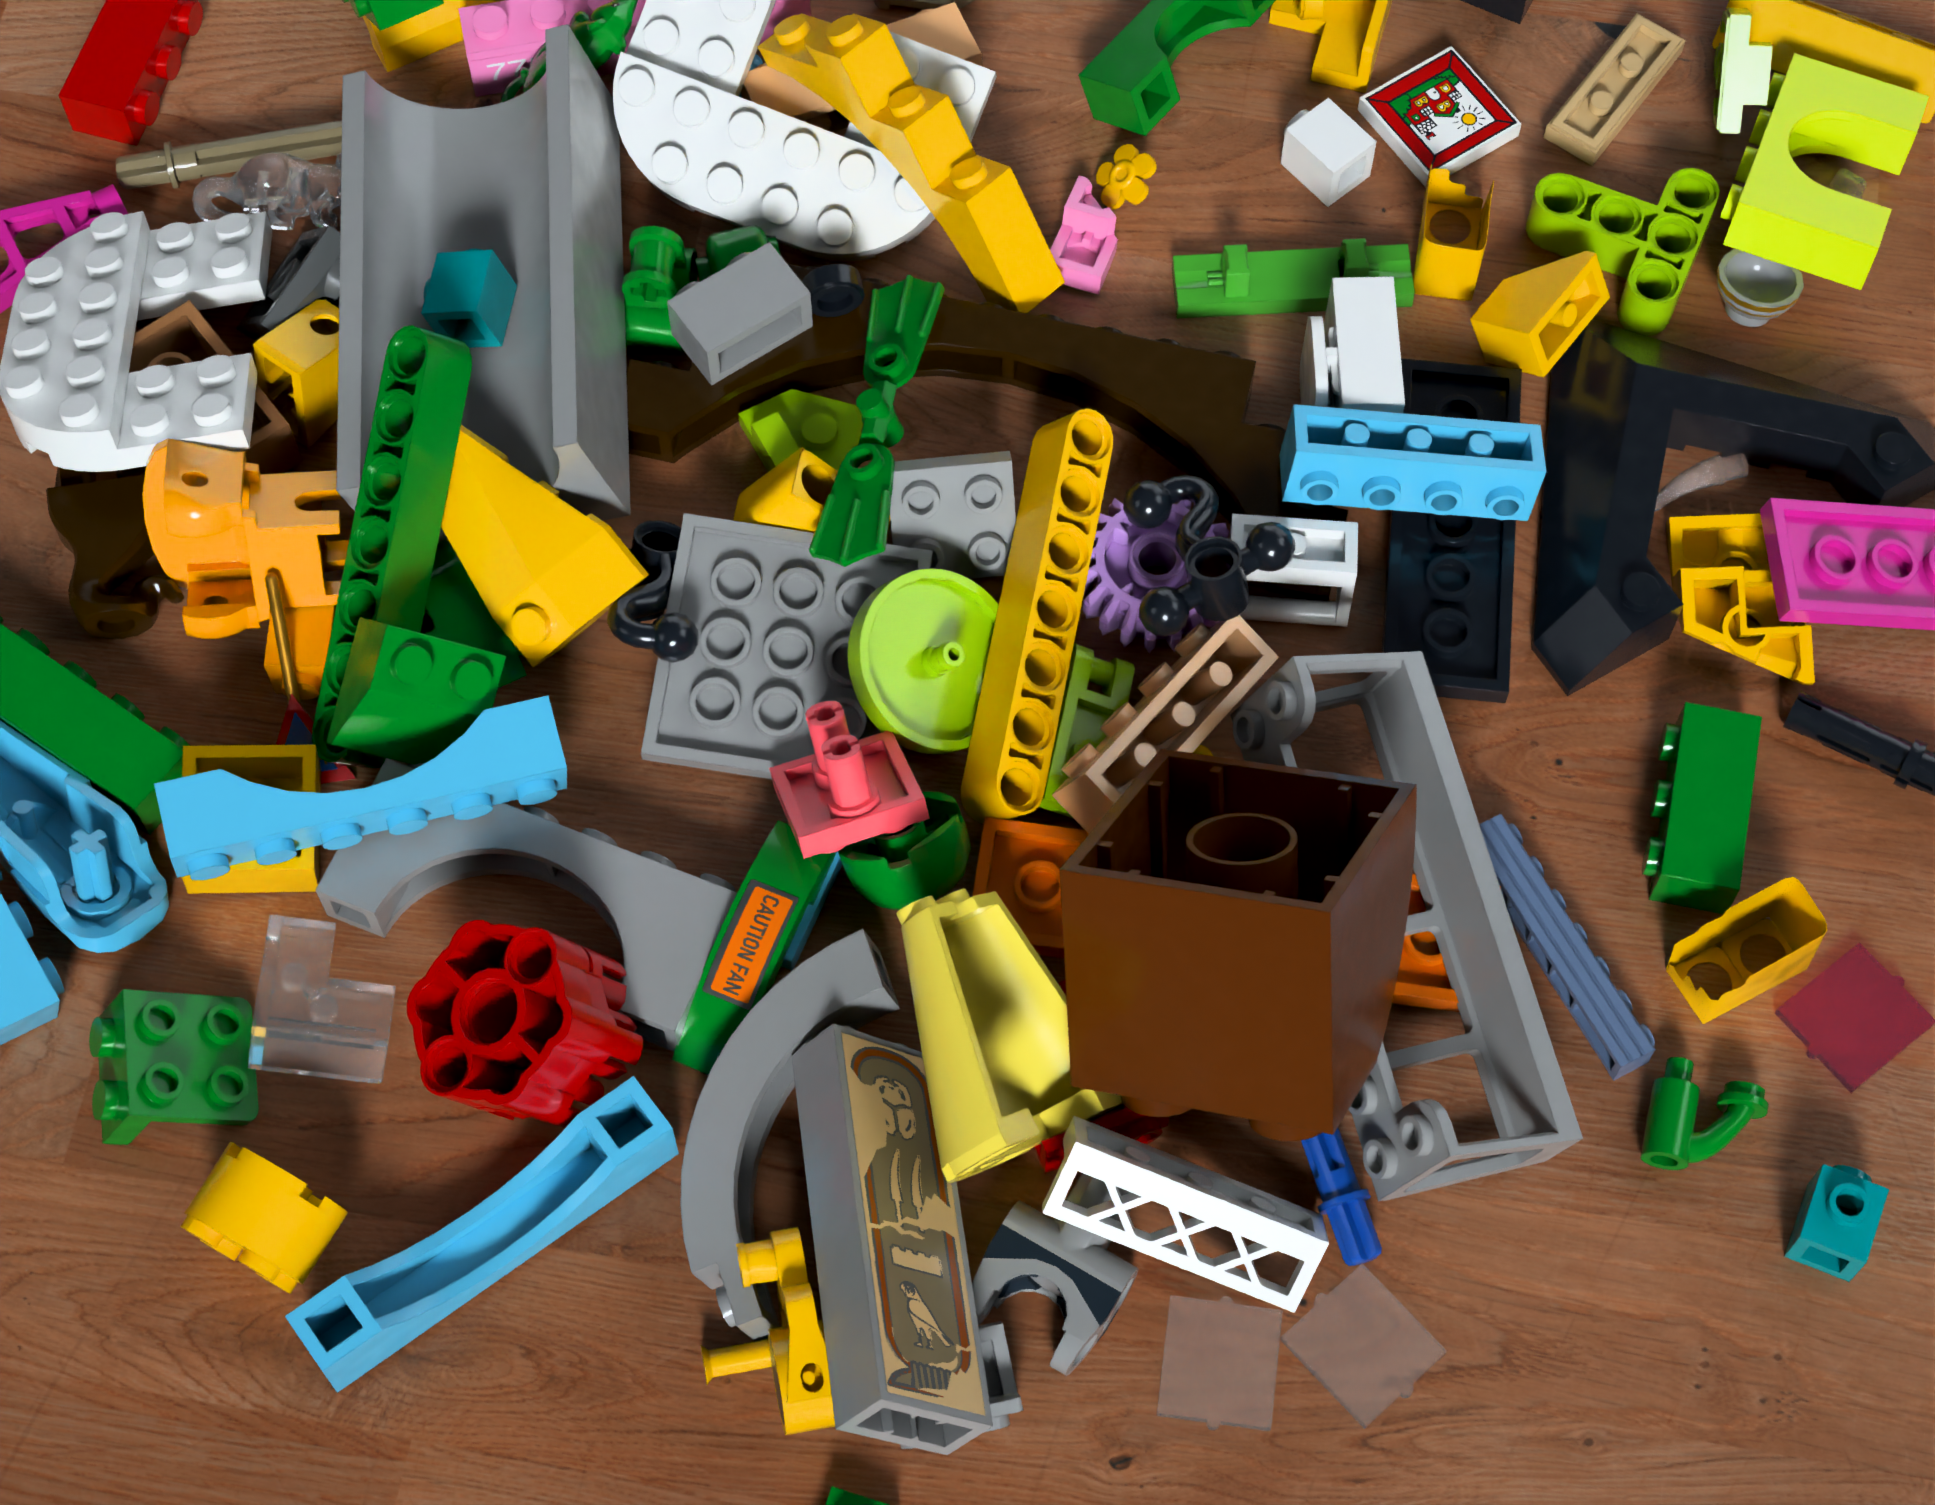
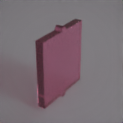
M1860 942L1777 1008L1775 1012L1781 1021L1808 1048L1806 1050L1807 1057L1810 1059L1818 1058L1851 1094L1935 1025V1019L1903 987L1904 979L1901 976L1893 977Z

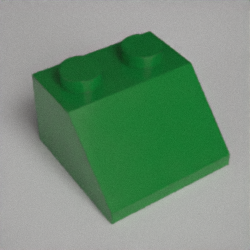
M360 617L326 743L414 765L424 764L434 759L461 737L483 710L493 708L506 656Z

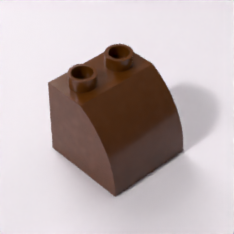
M1160 749L1060 868L1071 1086L1120 1095L1122 1103L1129 1110L1150 1117H1169L1182 1114L1191 1109L1248 1119L1251 1128L1255 1132L1273 1140L1300 1141L1313 1138L1321 1133L1333 1135L1377 1062L1393 1001L1411 894L1416 832L1417 784Z

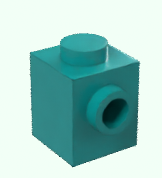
M471 248L465 251L440 252L436 255L431 278L425 283L424 304L421 314L434 332L465 342L469 348L502 346L517 284L493 249Z
M1822 1164L1807 1184L1784 1257L1850 1282L1867 1263L1889 1189L1872 1183L1871 1177L1857 1168L1846 1165L1831 1167Z

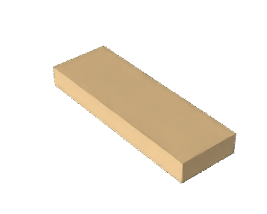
M1637 13L1547 124L1543 138L1593 166L1681 55L1686 40Z

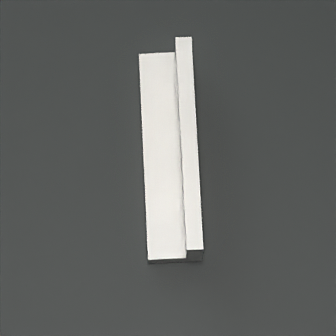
M1073 1116L1063 1138L1064 1159L1042 1204V1212L1044 1214L1295 1313L1329 1245L1321 1214ZM1077 1171L1104 1181L1112 1198L1090 1208L1064 1200ZM1118 1187L1130 1193L1121 1196ZM1150 1201H1155L1169 1208L1175 1224L1153 1233H1147L1134 1227L1127 1210ZM1181 1212L1194 1218L1184 1221ZM1118 1213L1121 1222L1112 1219L1109 1216ZM1217 1226L1232 1233L1238 1249L1215 1258H1210L1196 1251L1190 1235ZM1243 1237L1256 1243L1247 1246ZM1182 1239L1184 1247L1173 1243V1241ZM1277 1251L1300 1259L1286 1287L1259 1277L1253 1260ZM1244 1264L1247 1272L1236 1268V1266Z

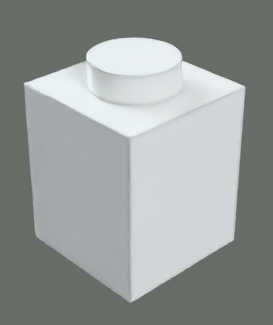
M1327 98L1311 111L1305 109L1298 112L1288 122L1284 129L1281 164L1321 202L1329 207L1370 177L1377 141L1331 99Z

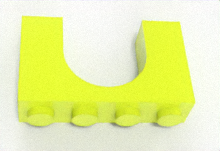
M1794 53L1786 76L1774 72L1769 85L1767 105L1762 106L1773 109V111L1760 109L1751 133L1749 143L1758 145L1759 148L1746 146L1734 180L1745 183V186L1732 184L1720 218L1731 221L1723 245L1861 290L1880 247L1892 209L1832 190L1815 182L1799 169L1792 158L1811 153L1831 154L1900 175L1917 135L1929 96Z

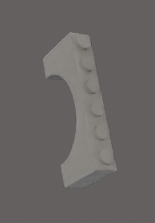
M386 758L372 785L403 776L423 764L414 765L408 763L406 766ZM505 803L493 805L491 812L474 819L458 820L454 818V815L427 820L428 825L409 834L393 835L389 833V830L362 835L363 839L358 844L336 851L315 890L327 916L385 938L394 923L411 905L426 894L454 881L482 875L507 874L535 878L554 884L569 891L592 907L605 920L622 947L624 969L627 974L623 977L622 984L626 985L627 989L625 1003L617 1012L631 1018L637 1026L633 1033L641 1035L645 1041L673 1052L676 1045H679L708 956L737 895L734 886L718 876L707 873L701 874L700 877L693 876L678 870L672 861L658 853L642 851L638 855L618 847L611 837L598 830L585 828L582 832H578L560 825L553 815L540 808L525 806L521 810Z

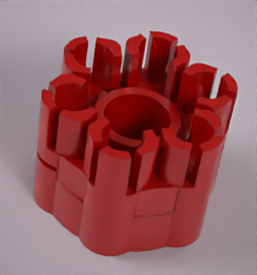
M472 920L463 924L453 935L449 946L435 959L427 974L414 985L407 1000V1016L413 1026L414 1042L421 1062L420 1074L424 1086L428 1091L437 1096L514 1121V1117L520 1119L532 1117L566 1128L575 1116L583 1111L571 1106L574 1100L590 1106L604 1096L603 1084L591 1074L607 1080H615L627 1073L625 1064L610 1059V1056L636 1065L641 1057L643 1037L633 1033L637 1026L630 1017L617 1012L625 1003L627 986L603 976V973L620 979L627 975L625 969L618 961L543 928L530 927L524 929L509 924H492L484 920Z

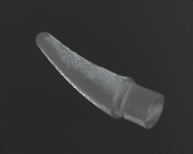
M1742 453L1725 457L1716 455L1683 471L1658 492L1655 512L1693 491L1716 485H1724L1726 481L1747 477L1748 463L1745 455Z

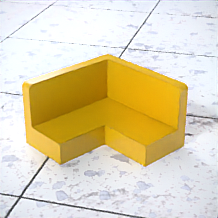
M1276 0L1270 9L1269 24L1321 35L1312 67L1311 81L1366 93L1392 0H1324L1323 17L1309 20H1300L1297 17L1293 0Z

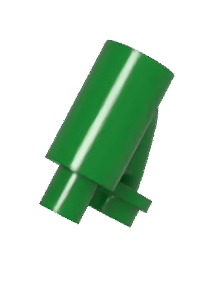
M1682 1057L1668 1058L1664 1077L1655 1079L1652 1084L1641 1160L1650 1166L1660 1169L1682 1170L1688 1167V1163H1697L1717 1154L1748 1124L1750 1119H1759L1767 1115L1769 1104L1764 1099L1765 1090L1757 1084L1745 1081L1726 1083L1724 1092L1718 1095L1716 1104L1723 1114L1703 1131L1694 1132L1700 1088L1691 1082L1694 1063Z

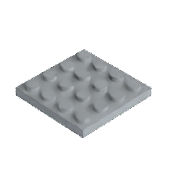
M684 513L666 614L676 612L686 615L698 629L699 641L694 653L683 661L672 663L661 660L658 657L641 748L642 760L772 779L770 767L815 754L805 713L812 705L824 701H837L842 705L850 735L855 736L858 740L881 733L862 709L851 683L848 668L850 631L860 607L872 592L884 583L911 571L930 569L933 551L886 544L884 552L863 558L843 567L829 560L811 556L809 547L814 536L813 532Z

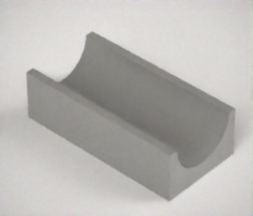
M568 24L545 29L546 72L544 76L523 94L490 106L453 109L423 105L399 97L375 82L365 70L343 75L336 491L354 511L388 344L396 331L404 326L413 325L433 331L422 316L421 311L424 304L425 283L431 278L437 253L478 248L483 250L493 249L517 284V289L503 345L498 347L469 348L472 356V371L461 425L507 455L509 464L537 483L543 480L560 491L558 497L585 516L592 513L603 521L631 515L625 305L622 292L624 271L620 136L614 115L613 97ZM442 528L440 529L438 543L447 540Z

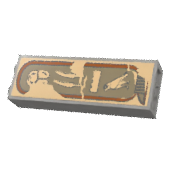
M833 1023L792 1055L835 1429L949 1455L993 1427L957 1182L947 1183L941 1171L922 1052L908 1048L901 1043H893L856 1031L849 1026H840Z

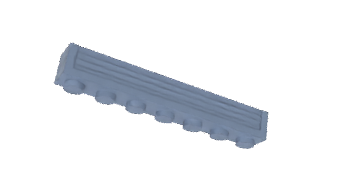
M1502 814L1479 824L1513 926L1601 1060L1612 1080L1614 1081L1647 1064L1656 1050L1654 1047L1655 1040L1650 1029L1645 1024L1638 1023L1631 1012L1632 1004L1629 997L1623 990L1617 991L1609 979L1610 971L1602 957L1594 956L1587 945L1588 938L1583 927L1578 922L1573 923L1565 912L1566 904L1562 895L1556 889L1551 890L1544 880L1543 867L1535 856L1529 857L1523 848V839L1518 828L1513 823L1508 824Z

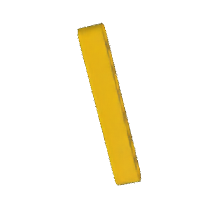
M1088 408L1078 410L1043 425L1036 431L1032 441L961 784L963 807L968 815L978 823L984 824L985 817L1010 819L1032 813L1040 806L1044 796L1113 449L1111 427L1105 417L1096 410Z

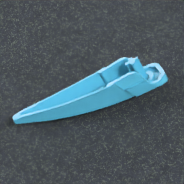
M0 721V864L14 878L28 901L78 948L96 953L115 952L140 940L163 921L169 908L166 880L153 863L147 841L138 835L137 829L129 815L119 805L93 789L89 779Z

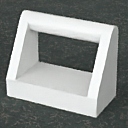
M1232 513L1229 539L1237 543L1240 550L1245 548L1248 533L1258 524L1266 522H1276L1289 529L1295 540V551L1290 563L1283 569L1273 572L1257 569L1246 576L1248 581L1337 587L1336 601L1249 595V603L1246 609L1239 614L1243 619L1347 627L1357 577L1358 522Z

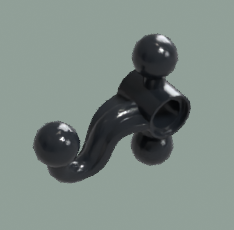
M1191 475L1171 477L1160 483L1153 480L1136 482L1126 491L1123 511L1130 523L1139 528L1151 529L1161 526L1169 518L1172 504L1180 500H1189L1195 504L1184 516L1175 534V548L1181 559L1185 562L1188 582L1177 589L1168 586L1156 587L1142 597L1139 607V618L1145 629L1158 636L1176 634L1186 625L1189 611L1193 608L1203 618L1212 621H1227L1237 617L1246 609L1249 603V588L1246 576L1257 569L1267 572L1281 570L1292 561L1295 551V540L1289 529L1276 522L1258 524L1248 533L1245 548L1240 550L1238 544L1229 538L1221 536L1204 538L1219 512V496L1213 486L1204 479Z
M659 520L646 521L634 529L632 546L629 550L649 575L611 605L608 610L607 624L613 635L623 643L636 648L652 649L661 660L675 663L691 656L699 641L698 629L686 615L676 612L664 614L668 604L681 528L670 522ZM656 619L652 624L641 623V621Z

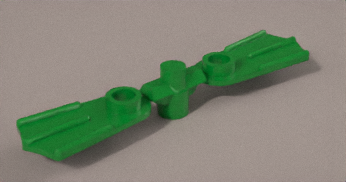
M907 275L906 279L893 285L872 290L863 369L864 378L871 389L863 391L856 399V405L862 415L863 426L858 445L853 447L843 459L831 492L826 499L809 547V552L814 558L829 560L846 567L863 558L882 553L886 549L895 467L894 457L888 448L896 445L904 435V428L894 410L893 402L896 389L906 384L916 373L945 291L941 282H927L914 278L912 275ZM895 360L892 364L882 367L885 363ZM872 460L868 465L858 468L863 462Z

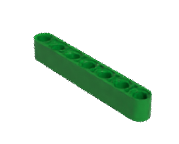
M413 325L404 326L396 331L386 350L312 728V743L317 747L319 758L330 763L381 768L386 759L385 757L328 744L326 741L359 618L370 619L418 633L421 631L472 371V356L465 342Z

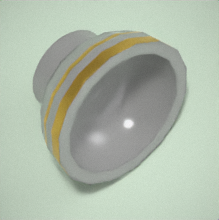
M1736 248L1725 254L1718 266V291L1725 303V311L1733 321L1743 326L1759 327L1766 324L1770 319L1779 317L1795 305L1804 288L1803 275L1799 269L1788 267Z

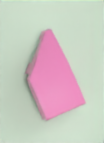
M1078 176L1064 206L1062 225L1050 251L1065 281L1062 285L1099 295L1117 249L1118 239L1114 235L1116 216L1109 207L1102 209L1091 194L1092 184L1088 178Z

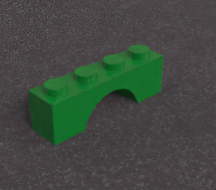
M1151 0L1078 75L1093 118L1146 136L1180 101L1171 71V66L1176 57L1187 46L1205 35L1228 28L1251 27L1276 0Z

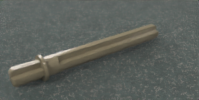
M342 120L172 147L170 141L164 142V149L116 158L117 178L122 188L127 190L171 183L173 189L180 188V182L341 155Z

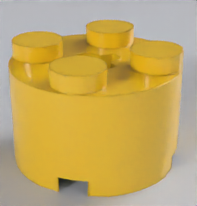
M230 1142L184 1212L187 1217L180 1227L233 1261L237 1259L243 1250L238 1258L240 1263L255 1271L257 1275L291 1294L298 1283L303 1285L348 1212L326 1196H324L323 1200L312 1195L313 1191L306 1187L308 1184L279 1166L244 1147L241 1149L235 1143Z

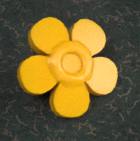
M1126 144L1115 151V165L1111 162H1105L1099 167L1096 174L1097 184L1104 187L1101 193V201L1105 206L1113 210L1120 208L1125 200L1133 205L1141 203L1149 192L1148 185L1141 179L1150 178L1155 173L1157 166L1155 159L1150 154H1139V150L1135 146Z

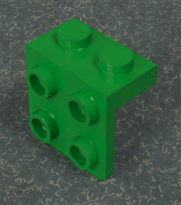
M123 989L104 1012L94 1019L90 1030L89 1047L91 1055L98 1057L99 1080L93 1091L92 1111L94 1118L101 1120L102 1144L129 1145L151 1121L245 1126L257 1117L259 1105L252 1007L246 999L230 996Z

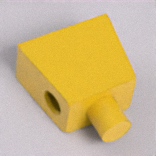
M315 300L253 344L258 372V386L289 423L294 439L308 449L338 419L339 308L327 300Z

